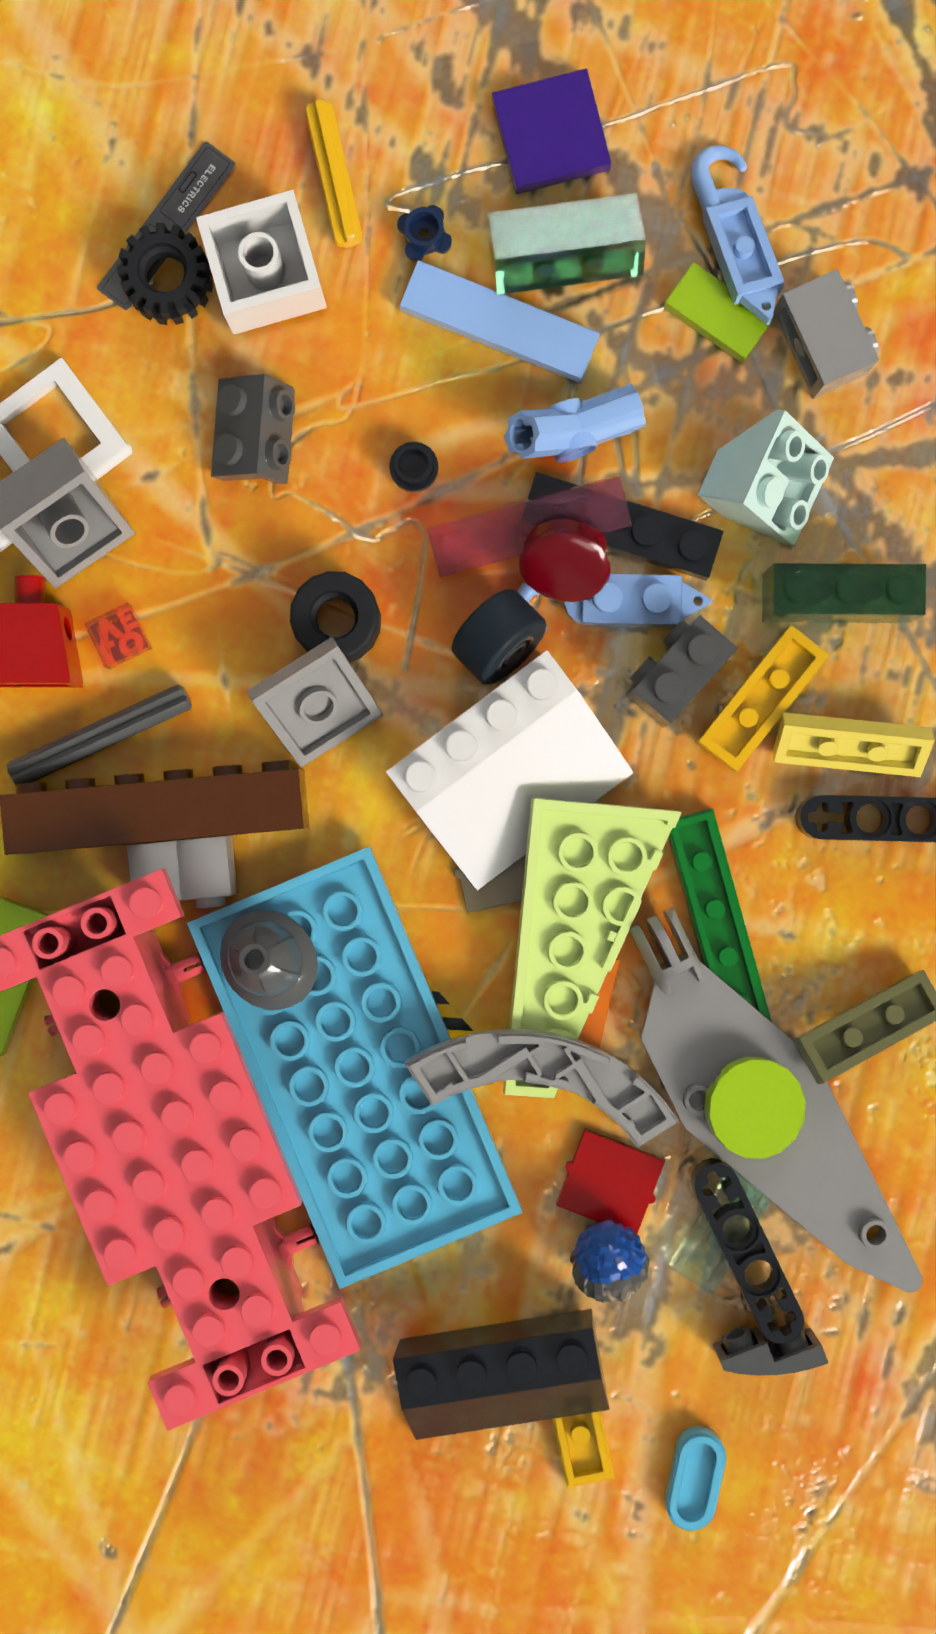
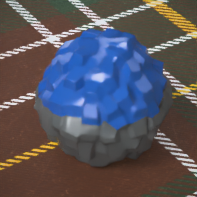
M605 1220L590 1226L579 1235L575 1249L571 1252L570 1262L573 1264L572 1275L575 1285L587 1297L602 1303L623 1302L630 1298L631 1294L637 1292L641 1287V1283L648 1278L650 1259L645 1252L644 1244L641 1243L640 1236L635 1234L631 1227H624L621 1223Z

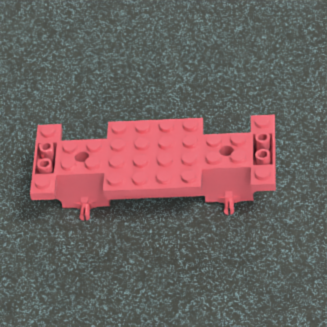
M163 868L0 935V992L37 977L52 1013L44 1017L45 1026L56 1023V1025L48 1028L47 1031L51 1036L60 1033L75 1069V1073L29 1092L28 1095L107 1286L156 1266L164 1285L157 1288L158 1300L162 1298L160 1304L163 1308L172 1304L194 1357L151 1375L147 1382L168 1431L358 1352L361 1349L362 1343L342 1296L304 1311L301 1299L303 1289L294 1270L293 1254L315 1244L318 1245L319 1239L317 1234L314 1233L313 1224L285 1235L284 1231L273 1219L277 1215L301 1206L303 1200L225 1011L191 1025L188 1024L191 1018L182 998L181 982L207 971L204 964L187 970V967L202 961L199 953L173 964L171 959L163 952L156 933L152 930L185 916L167 871ZM103 989L110 990L118 996L120 1010L117 1015H109L101 1009L99 996ZM219 1279L232 1280L238 1286L240 1294L233 1297L222 1295L217 1290L215 1281Z

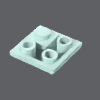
M777 409L717 450L697 496L723 517L785 545L795 546L802 528L808 521L809 512L822 483L828 476L834 457L788 412Z

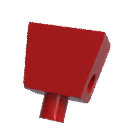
M37 575L15 576L14 603H0V688H83V677L72 614L68 608L60 604L45 603V577Z

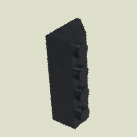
M592 1309L404 1338L399 1340L393 1357L401 1409L416 1440L610 1410Z

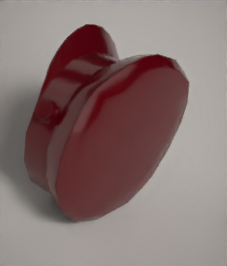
M553 519L541 523L530 531L524 542V550L519 558L520 574L528 586L547 598L562 602H578L591 599L603 590L610 578V562L605 553L607 548L606 537L598 529L587 525L585 522L571 519Z

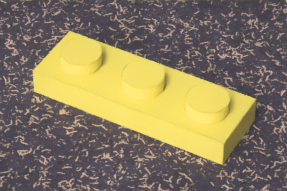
M783 712L772 750L775 763L921 777L935 739L932 727Z

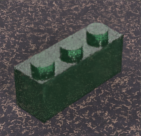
M636 193L488 213L489 247L497 295L642 276L644 273L646 237Z
M774 563L762 573V622L909 623L926 615V564Z

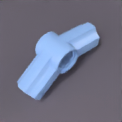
M632 384L585 401H581L580 398H572L554 404L547 409L519 411L508 418V429L504 439L509 452H516L523 459L555 456L557 463H565L591 453L600 443L644 428L646 420L638 391L634 389Z

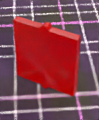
M584 1128L572 1161H568L565 1164L567 1175L556 1201V1206L599 1223L605 1220L621 1223L624 1227H631L634 1233L638 1234L648 1205L653 1204L656 1200L653 1192L665 1160Z

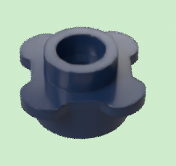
M430 205L428 207L416 208L410 213H405L399 217L397 229L400 233L404 234L407 243L405 254L409 260L417 262L418 260L421 261L427 254L433 252L445 254L450 250L452 238L449 234L445 233L443 225L444 212L438 206ZM422 230H427L429 232V235L427 237H421L420 232Z

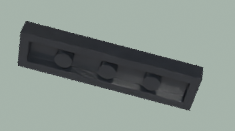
M538 472L535 474L521 518V523L535 528L539 524L553 519H571L585 522L587 525L603 533L607 540L606 550L705 581L710 577L724 532L720 529Z

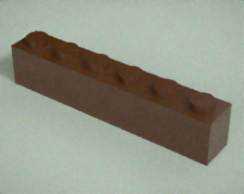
M291 760L263 762L261 763L262 772L243 773L242 765H225L212 767L213 776L194 778L193 769L163 771V781L145 782L144 774L139 773L114 776L115 785L96 786L95 778L65 780V789L47 791L46 782L16 784V794L0 795L5 855L308 829L309 816L305 771L299 768L292 769Z

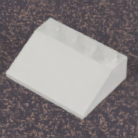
M546 650L395 764L386 773L478 891L526 854L531 797L594 803L630 776L633 771L576 687L548 650Z

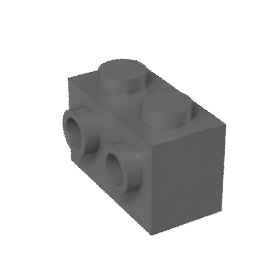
M701 615L690 625L682 619L662 641L669 647L657 662L649 656L629 678L636 686L627 696L663 728L670 725L738 649Z

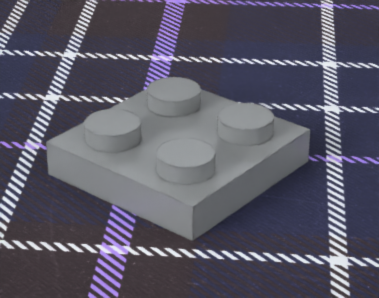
M333 637L247 690L253 704L300 767L308 764L383 716L379 706Z

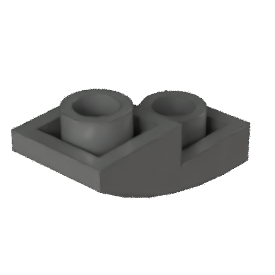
M740 1327L730 1330L722 1336L721 1341L713 1343L723 1370L738 1374L757 1376L781 1375L809 1370L829 1363L822 1344L811 1328L802 1330L799 1337L785 1344L774 1342L767 1344L758 1327L753 1329Z

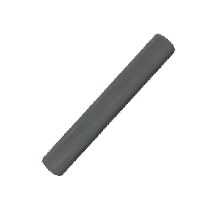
M175 685L9 761L7 764L8 773L15 785L34 782L190 710L192 707L190 697L183 686Z

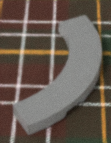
M532 1029L480 1031L451 1038L426 1048L405 1060V1065L432 1106L465 1090L493 1084L495 1081L524 1080L528 1083L548 1085L565 1091L569 1090L591 1101L620 1125L637 1148L679 1122L658 1092L623 1061L584 1041L553 1032Z

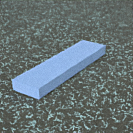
M419 260L400 303V311L580 384L600 336V333Z

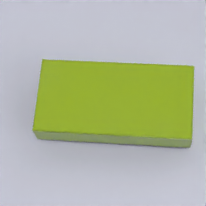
M695 262L692 263L663 306L665 310L742 364L770 326V324L766 325L741 303L733 305L726 284Z

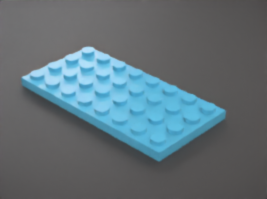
M371 846L187 923L339 1289L523 1213L522 1206L473 1089L450 1096L432 1106L405 1065L406 1059L426 1048L449 1040L451 1037ZM256 910H271L285 914L306 931L317 953L318 970L314 986L303 1001L281 1010L263 1009L251 1005L231 988L221 968L220 949L226 930L238 917Z

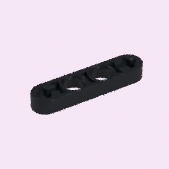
M817 795L803 800L795 814L796 825L800 832L813 839L936 842V798ZM842 802L848 804L844 815V823L847 830L845 834L841 833L844 823L826 822L823 823L821 831H817V824L808 822V813L817 811L818 803L822 804L823 812L844 813ZM866 804L878 808L882 818L878 829L871 833L861 830L856 821L857 812ZM917 805L925 808L930 814V825L921 834H915L910 831L905 820L907 812Z
M716 1158L702 1160L691 1173L690 1182L692 1190L748 1307L767 1339L779 1344L792 1342L799 1337L803 1330V1313L737 1175L726 1162ZM715 1172L720 1178L727 1176V1179L721 1182V1187L730 1203L721 1206L710 1188L702 1189L709 1183L707 1178L709 1173ZM737 1197L739 1198L738 1202H733ZM712 1209H718L714 1214H712ZM741 1215L748 1219L749 1231L740 1240H729L723 1234L724 1223L731 1216ZM763 1260L769 1263L771 1272L767 1281L759 1285H752L746 1282L744 1276L745 1269L751 1262ZM774 1296L782 1311L787 1313L785 1315L787 1324L778 1328L774 1322H771L774 1319L773 1313L764 1298Z

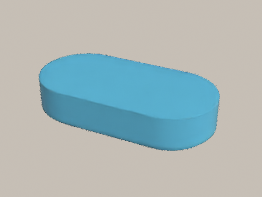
M694 1426L686 1429L678 1437L674 1448L665 1491V1505L672 1522L684 1530L693 1531L705 1527L713 1519L716 1511L726 1464V1452L718 1434L708 1427Z

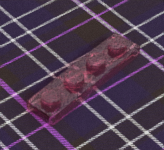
M619 474L434 525L426 530L439 575L444 577L521 556L524 550V542L530 531L539 524L553 519H571L585 522L602 533L632 526V521Z

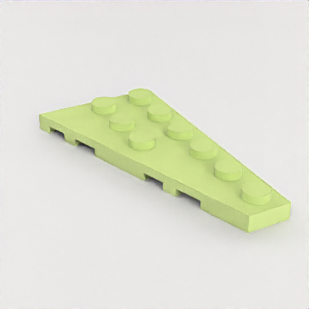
M531 797L509 1029H532L553 1032L578 1039L589 1013L592 1014L599 999L598 993L608 971L611 972L642 903L641 897L653 870H656L664 854L662 850L672 828L676 827L682 813L681 811ZM524 1080L503 1081V1092L505 1095L554 1098L558 1090L555 1087L528 1083Z

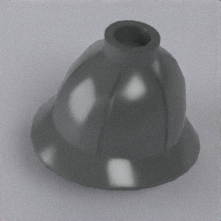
M256 910L238 917L226 930L220 949L221 968L231 988L242 999L253 1006L263 1009L281 1010L298 1004L311 992L317 979V953L308 934L296 921L279 912Z

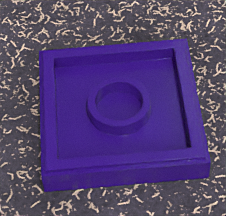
M587 68L492 93V104L516 195L610 171L611 159Z

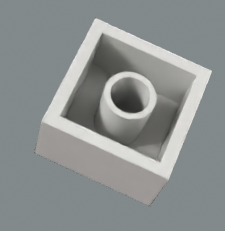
M294 190L196 217L222 312L233 335L327 308Z

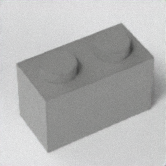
M838 269L783 293L774 308L775 317L813 399L867 375L879 361L877 356L879 346L876 336L871 328L864 327L857 312L858 299L855 290L849 282L843 281Z

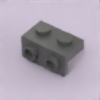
M266 374L218 380L211 477L222 481L264 479L275 484H287L291 462L293 415L295 413V390L292 386Z

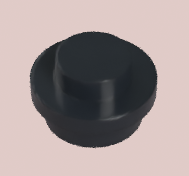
M408 442L398 447L392 454L389 464L390 474L394 483L407 492H421L429 488L435 482L439 470L435 453L427 445L419 442Z

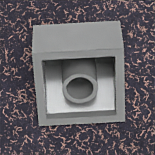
M62 438L0 481V530L55 589L136 534L90 468L65 438Z

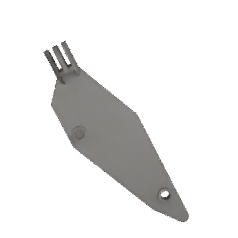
M673 907L663 911V914L682 952L680 955H677L659 919L655 915L646 919L649 932L664 961L661 964L658 963L640 926L636 924L630 927L629 931L654 980L640 1038L684 1128L845 1263L905 1292L917 1291L922 1285V1275L828 1082L817 1084L794 1041L699 961ZM746 1056L765 1057L787 1068L799 1081L806 1101L805 1120L797 1138L781 1153L765 1159L743 1158L727 1150L710 1132L704 1114L705 1095L711 1082L714 1083L716 1077L721 1074L719 1071L728 1063ZM878 1225L879 1230L876 1236L867 1238L866 1233L871 1226Z

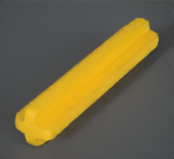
M317 99L314 103L306 105L305 115L336 246L348 249L360 244L363 235L333 105L331 102L324 101V99Z

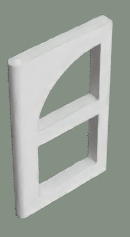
M61 357L0 403V455L13 472L30 461L5 425L55 387L59 386L101 442V444L81 458L95 477L99 479L133 454L132 447L124 441ZM0 530V552H2L12 542Z

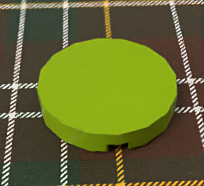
M746 1056L728 1063L719 1071L721 1074L716 1077L714 1083L711 1082L705 1095L704 1114L710 1132L727 1150L743 1158L765 1159L781 1153L797 1138L805 1120L806 1101L799 1081L787 1068L765 1057Z

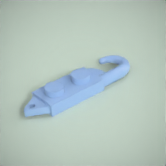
M713 145L703 149L694 158L690 168L691 182L704 214L702 220L733 305L741 303L763 323L769 325L773 317L777 294L781 292L785 281L753 196L749 197L746 192L735 188L716 189L709 171V166L714 161L726 160L734 164L738 171L744 172L747 168L746 162L735 149L725 145Z
M610 574V578L603 590L591 599L578 602H564V607L568 616L574 622L581 625L676 627L682 619L710 605L712 599L682 582V575ZM526 582L522 583L517 591L528 603L533 596L539 594L528 586ZM694 598L701 600L700 606L694 604Z

